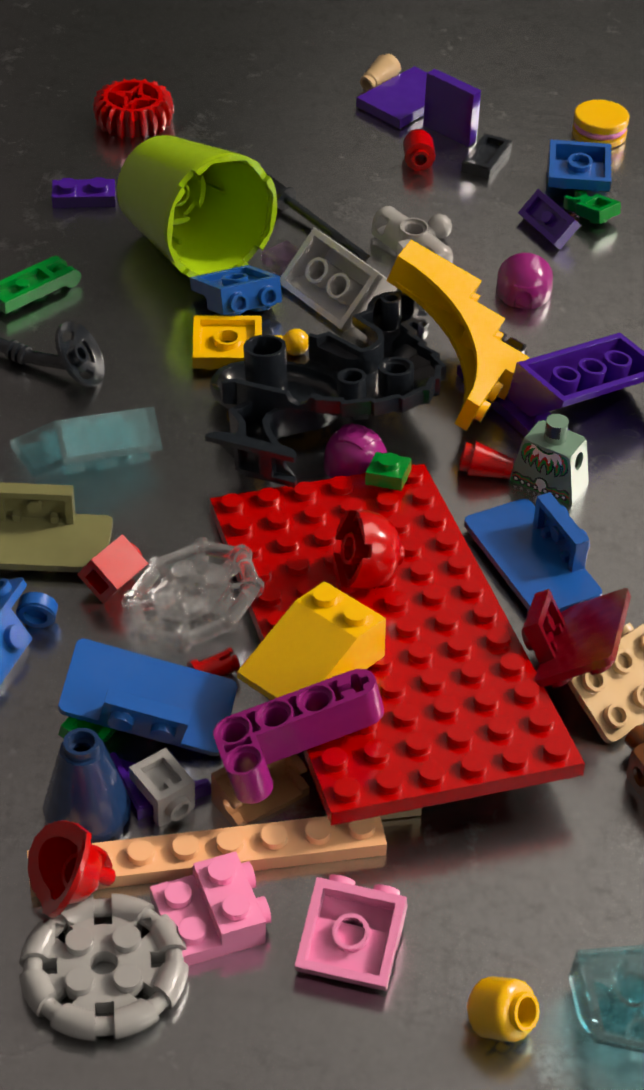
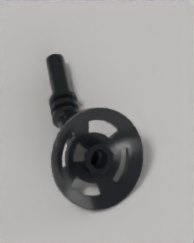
M66 321L57 328L55 343L58 355L33 351L31 346L18 342L15 339L9 341L0 337V352L5 354V358L20 365L33 364L61 370L66 369L75 381L85 387H94L100 384L104 378V359L96 340L84 326L75 321ZM63 333H71V340L64 342L62 339ZM86 371L91 374V377L83 379L80 374Z

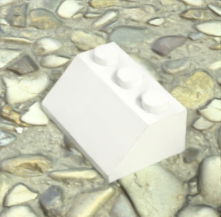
M316 228L312 229L280 277L281 285L342 331L355 327L352 324V316L366 311L368 303L374 296L397 290L395 286L386 281L387 278Z

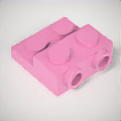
M236 851L193 863V875L150 886V898L155 906L156 913L160 916L168 915L177 925L179 935L186 943L187 950H182L184 962L188 966L266 944V924L271 923L270 908L264 896L255 897L252 889L256 888V878L252 865L249 861L241 863Z
M329 875L328 879L316 877L294 965L295 970L387 991L408 907L407 897L400 895L398 889L387 885L376 884L373 886V889L356 886V882L353 879L341 875Z

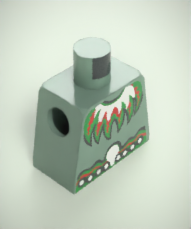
M551 414L547 417L546 421H538L523 439L510 480L542 494L550 492L555 499L572 506L589 482L587 440L584 436L568 430L569 420L566 416Z

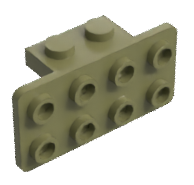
M0 482V569L79 573L92 558L110 545L113 529L112 517L108 515L76 514L73 485Z

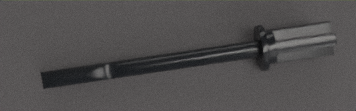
M266 172L272 178L276 189L278 209L286 210L290 207L364 262L367 261L370 257L369 254L296 201V190L294 188L284 186Z

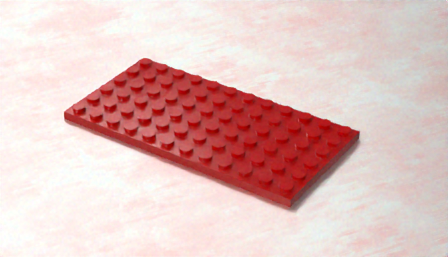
M412 464L411 472L402 491L366 485V473L350 476H336L331 479L313 482H300L294 488L288 486L267 487L257 491L238 494L230 493L210 498V511L261 642L295 600L324 581L386 618L385 656L366 669L371 671L376 678L384 705L383 717L369 727L303 751L331 826L584 776L585 762L546 689L536 683V671L425 464ZM361 509L379 513L393 523L399 534L400 542L404 545L405 554L402 564L397 566L395 573L385 584L372 589L356 590L342 587L338 584L334 573L333 553L341 552L342 540H335L341 518L348 510Z

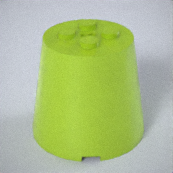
M160 135L138 145L125 160L118 177L117 199L125 217L180 272L189 278L249 265L247 262L258 249L263 251L272 234L277 215L276 189L272 178L266 174L260 163L248 156L175 136Z

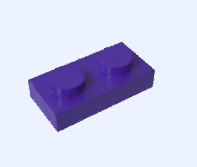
M96 177L93 179L63 178L61 180H52V208L116 207L115 179Z
M539 188L518 212L560 250L581 226Z

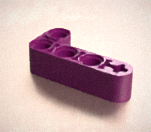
M354 669L220 720L216 724L213 734L235 796L239 801L246 804L263 801L273 790V780L267 767L268 764L377 723L383 717L384 705L374 674L366 669Z

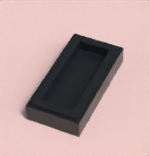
M485 133L463 160L461 172L490 179L511 151L512 141Z

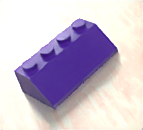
M616 333L517 362L507 398L519 407L523 413L532 417L644 382V351L622 333Z

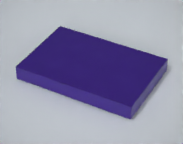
M414 66L356 97V106L400 129L424 115L427 72Z

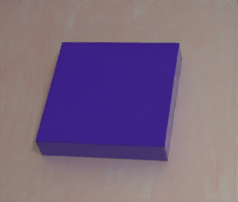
M435 68L427 72L423 125L467 147H471L477 142L481 90Z

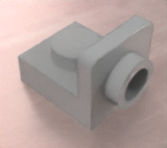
M166 748L129 767V778L152 804L154 821L159 827L171 821H178L184 818L194 809L195 781Z

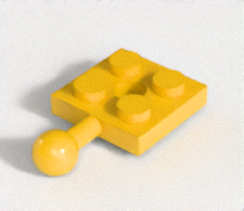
M194 315L193 368L212 370L219 369L230 363L244 361L243 345L245 341L251 337L262 335V316ZM291 329L284 336L274 335L285 341L286 352L290 355H302L309 348L308 335L301 329Z

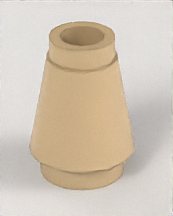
M392 54L379 55L363 77L360 78L362 88L365 91H369L399 75L401 71L399 61Z

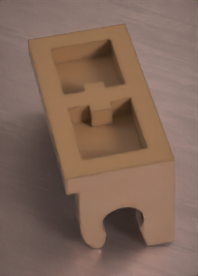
M297 754L267 765L273 780V790L266 799L259 803L246 804L239 801L235 796L225 767L211 773L212 803L233 827L253 825L309 795L310 787L304 778L300 776L307 772V768Z

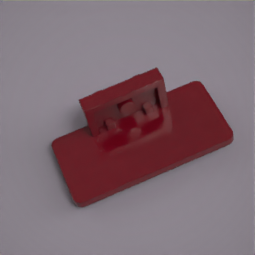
M628 588L575 604L560 612L550 589L534 594L521 633L526 648L529 651L533 650L539 661L535 681L539 686L551 685V687H560L570 682L573 677L585 673L597 675L605 672L612 666L616 660L631 599Z

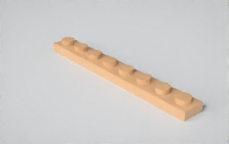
M328 816L92 843V845L99 846L108 853L113 864L112 868L116 873V878L112 885L105 886L100 884L97 890L172 881L193 875V863L235 851L240 862L249 861L254 871L384 856L387 851V842L380 816L331 826ZM30 883L31 898L37 897L33 892Z

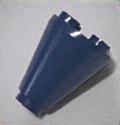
M88 728L71 730L66 734L60 745L45 795L43 815L46 825L59 820L75 822L92 833L91 843L115 841L122 836L123 827L129 820L131 802L127 789L98 734Z

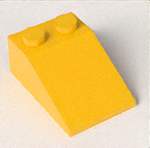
M324 581L295 600L237 671V678L268 699L273 700L350 670L367 669L385 656L386 618Z

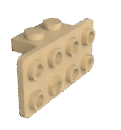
M630 622L624 625L616 660L608 670L597 675L585 673L573 677L567 683L604 742L608 744L616 742L628 734L635 726L644 723V623L636 628Z

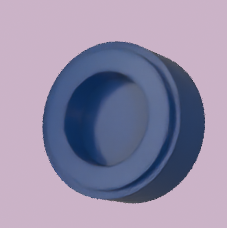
M28 592L20 596L16 615L20 621L28 626L37 628L48 627L56 620L58 604L55 599L47 594Z

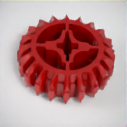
M123 78L120 82L112 81L111 85H103V88L97 91V95L94 97L93 113L96 125L101 127V131L109 132L110 136L119 135L121 139L131 137L132 140L135 137L144 139L147 135L156 136V132H164L165 127L170 126L174 114V104L171 92L167 91L165 86L158 85L156 81L148 82L147 79L136 80L134 78L133 80H126Z

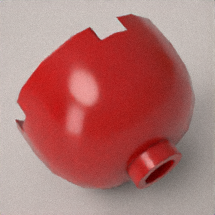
M361 509L346 511L340 520L335 535V540H342L341 552L333 553L334 573L338 584L342 587L356 590L372 589L385 584L395 573L397 566L402 564L405 554L404 545L400 542L396 528L391 521L379 513Z

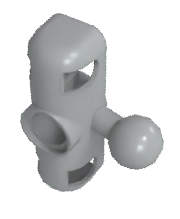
M384 206L375 213L372 221V235L396 253L398 241L410 239L435 254H441L447 261L451 263L453 261L451 248L439 240L451 233L452 223L446 215H433L427 224L419 218H408L392 206ZM386 225L384 233L381 234L377 229Z

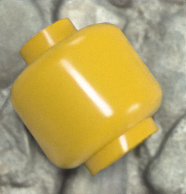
M496 976L483 978L473 987L467 1001L468 1019L472 1029L478 1036L489 1040L512 1043L523 1040L536 1026L539 1018V1003L533 990L526 982L516 978Z

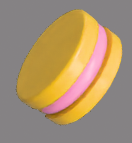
M585 101L579 104L574 111L572 135L579 142L611 144V148L617 147L626 140L629 113L623 106L612 101Z

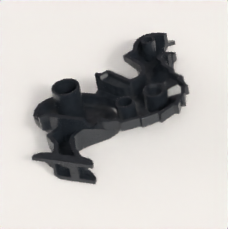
M402 291L384 292L374 296L368 303L366 311L352 316V324L367 336L368 347L359 348L331 332L318 335L310 333L308 335L309 360L305 364L287 361L286 344L280 337L257 335L249 338L243 345L244 361L230 363L219 368L210 381V389L215 400L228 409L231 433L221 431L210 432L205 435V441L221 445L234 458L235 469L241 475L294 488L297 484V478L285 461L295 463L296 452L292 448L280 444L277 439L322 429L333 424L340 416L343 418L354 417V420L368 419L369 414L377 416L391 412L404 413L418 405L430 404L433 396L440 395L441 381L446 380V366L440 360V353L427 347V342L424 341V338L429 334V323L415 319L416 316H427V312L424 309L418 308V303Z

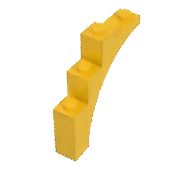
M410 240L397 256L386 281L418 303L440 326L452 344L461 364L464 377L463 404L454 424L467 431L474 419L479 422L482 421L491 405L490 402L494 403L497 396L505 400L510 389L516 363L527 360L530 357L501 341L504 334L499 330L505 318L478 303L481 296L476 291L482 280L415 241Z

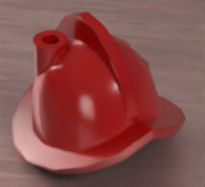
M65 820L45 825L34 837L28 852L27 872L32 890L42 905L43 914L52 919L59 916L67 905L85 901L99 888L100 884L105 886L112 885L116 878V873L112 868L113 864L108 853L99 846L92 845V833L78 823Z

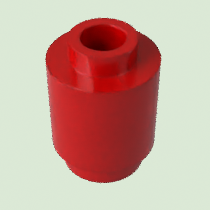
M422 129L410 131L403 141L406 164L416 171L426 170L435 161L433 139L428 132Z

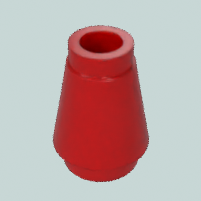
M477 441L474 444L465 442L458 470L466 472V476L504 478L509 480L514 465V458L508 457Z

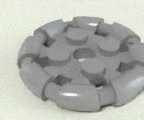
M112 893V898L94 899L92 894L85 901L67 905L59 916L54 919L50 918L46 923L38 922L32 929L20 955L19 963L24 968V971L19 975L20 987L25 1000L37 1017L45 1016L51 1021V1028L62 1034L96 1041V1036L115 1035V1040L129 1037L159 1021V1014L165 1008L172 1009L184 989L189 971L188 964L184 962L182 950H187L186 943L179 935L175 922L166 914L161 916L157 914L153 904L124 894ZM112 917V924L95 925L94 918ZM145 927L150 932L142 939L140 930ZM63 931L67 934L65 943L57 938ZM101 962H110L116 966L113 972L104 975L97 974L92 970L96 964ZM165 962L160 967L151 968V963ZM43 969H57V973L47 974ZM143 989V992L147 994L149 998L147 1000L142 998L136 999L135 996H137ZM67 995L74 1000L72 1004H60ZM113 1012H114V1015H113V1016H98V1017H96V1013L101 1014V1013H113Z

